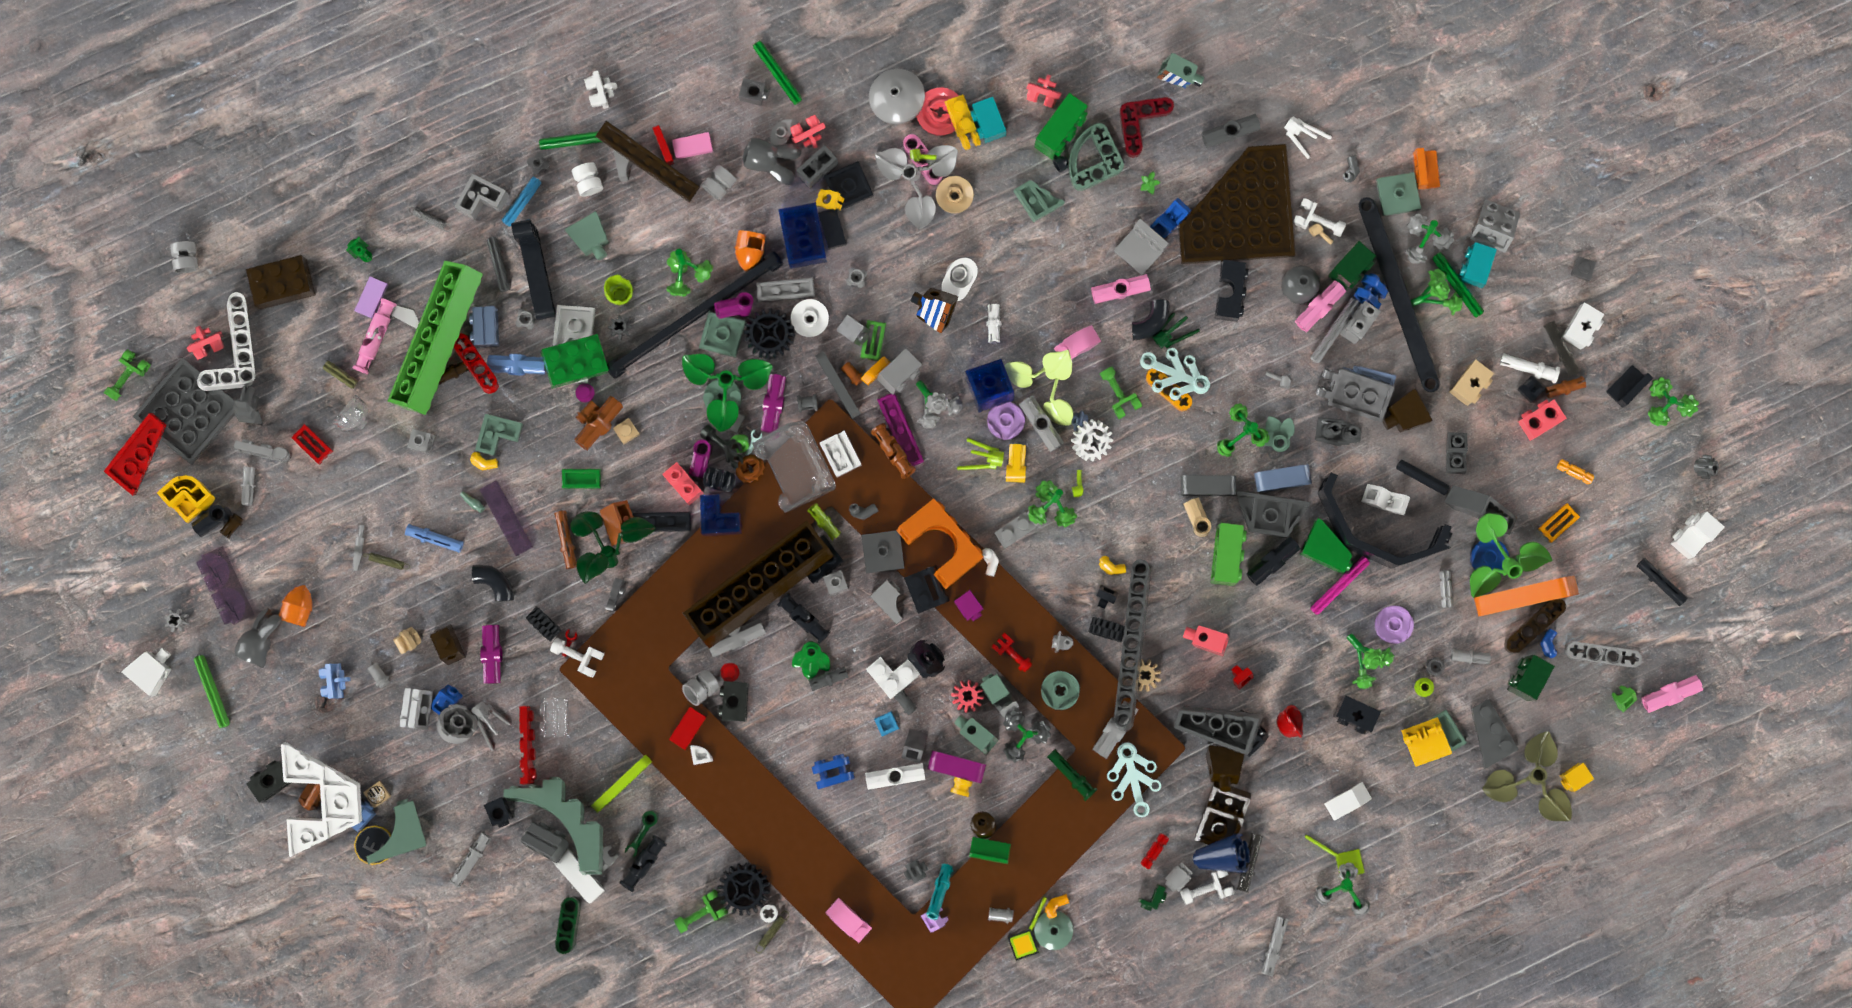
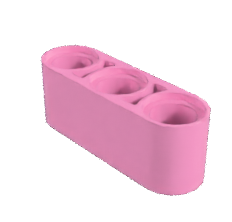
M910 134L904 138V151L909 158V151L912 149L907 147V144L911 141L917 144L913 149H920L921 154L927 155L929 152L916 135ZM912 160V162L915 164V166H916L917 168H918L919 166H921V167H928V166H930L927 162H926V163H920L919 161H918V162H915V161ZM932 169L921 171V174L932 185H938L943 177H930L929 174L932 172Z

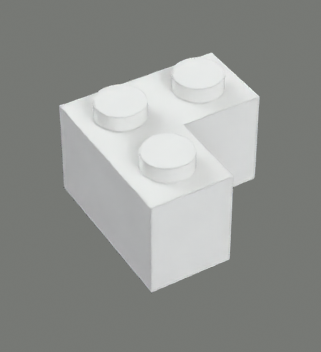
M1707 511L1697 513L1695 516L1691 515L1686 520L1684 529H1679L1672 538L1674 540L1671 542V545L1687 559L1693 558L1706 543L1712 542L1724 526Z
M881 657L866 668L890 699L894 698L895 695L920 676L909 660L905 661L895 671H892Z

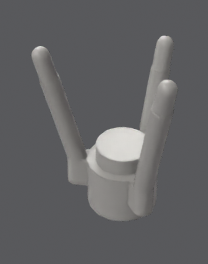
M480 702L471 711L476 716L477 724L490 750L494 751L492 742L482 722L485 721L495 735H498V732L488 719L491 716L490 712L507 725H511V722L497 712L491 704L486 705L484 702Z

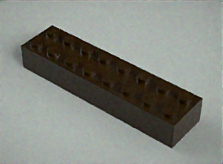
M806 521L684 611L683 615L703 643L710 649L834 556L814 528Z

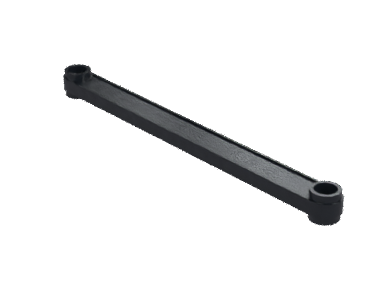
M1369 197L1363 198L1358 205L1422 387L1427 392H1436L1441 385L1377 204ZM1370 201L1372 203L1371 209L1364 211V203ZM1429 379L1436 381V386L1433 389L1427 387Z
M776 251L769 253L763 258L761 264L624 357L611 360L607 363L610 376L616 379L627 371L625 368L714 309L715 302L729 299L768 271L774 272L784 264L782 258Z

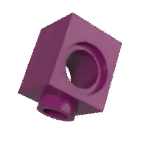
M970 590L954 601L967 621L970 619L975 621L982 616L981 611L983 608Z

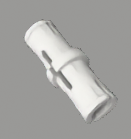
M999 304L988 305V321L986 326H988V343L990 344L1000 343L1001 321L999 318Z

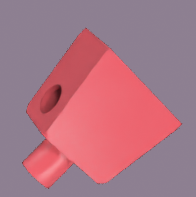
M1199 625L1197 630L1186 627L1183 638L1193 641L1194 647L1222 657L1229 641L1227 634ZM1202 636L1208 637L1206 641H1200Z

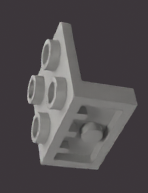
M1485 200L1478 223L1471 233L1470 239L1506 253L1514 239L1520 213L1495 202Z
M1139 219L1131 232L1115 248L1114 252L1140 275H1143L1166 250L1169 243L1144 221Z

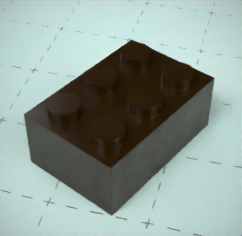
M302 255L246 269L254 306L260 310L315 296L308 261Z

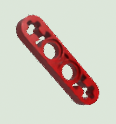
M460 333L454 344V350L481 389L487 394L495 393L499 388L496 376L465 334ZM459 341L464 343L466 347L464 350L462 346L458 344ZM469 353L475 354V358H474V359H472V360H466V359H465V357H466L467 354H469ZM478 367L485 368L481 374L475 373V370ZM486 377L488 378L489 382L493 384L492 386L486 384Z

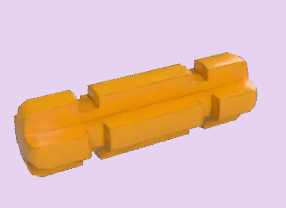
M1561 459L1557 464V469L1566 471L1567 474L1578 480L1582 479V482L1586 484H1591L1594 479L1593 474L1585 472V470L1572 463L1569 464L1564 459Z

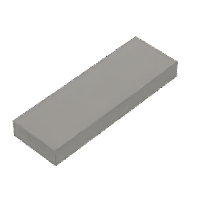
M804 278L757 283L758 303L815 298L814 279Z

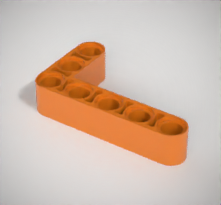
M1567 576L1475 597L1474 601L1479 617L1579 595L1575 576Z

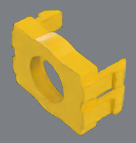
M820 189L815 205L825 209L836 210L837 208L841 210L842 205L838 201L843 203L845 198L841 197L839 192ZM831 194V201L825 204L824 200H827V195Z

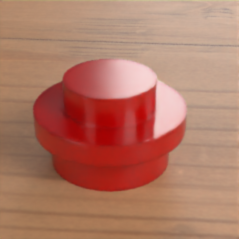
M726 663L720 670L722 679L727 682L737 680L740 674L738 666L734 663Z

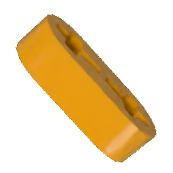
M883 356L863 375L861 380L869 386L891 362Z

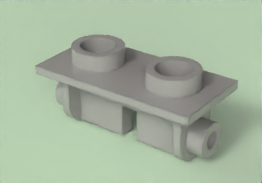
M1060 631L1057 633V636H1053L1052 648H1055V653L1059 649L1068 650L1073 646V640L1070 637L1061 636Z

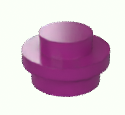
M584 383L577 387L575 394L579 401L587 403L594 398L595 391L591 385Z

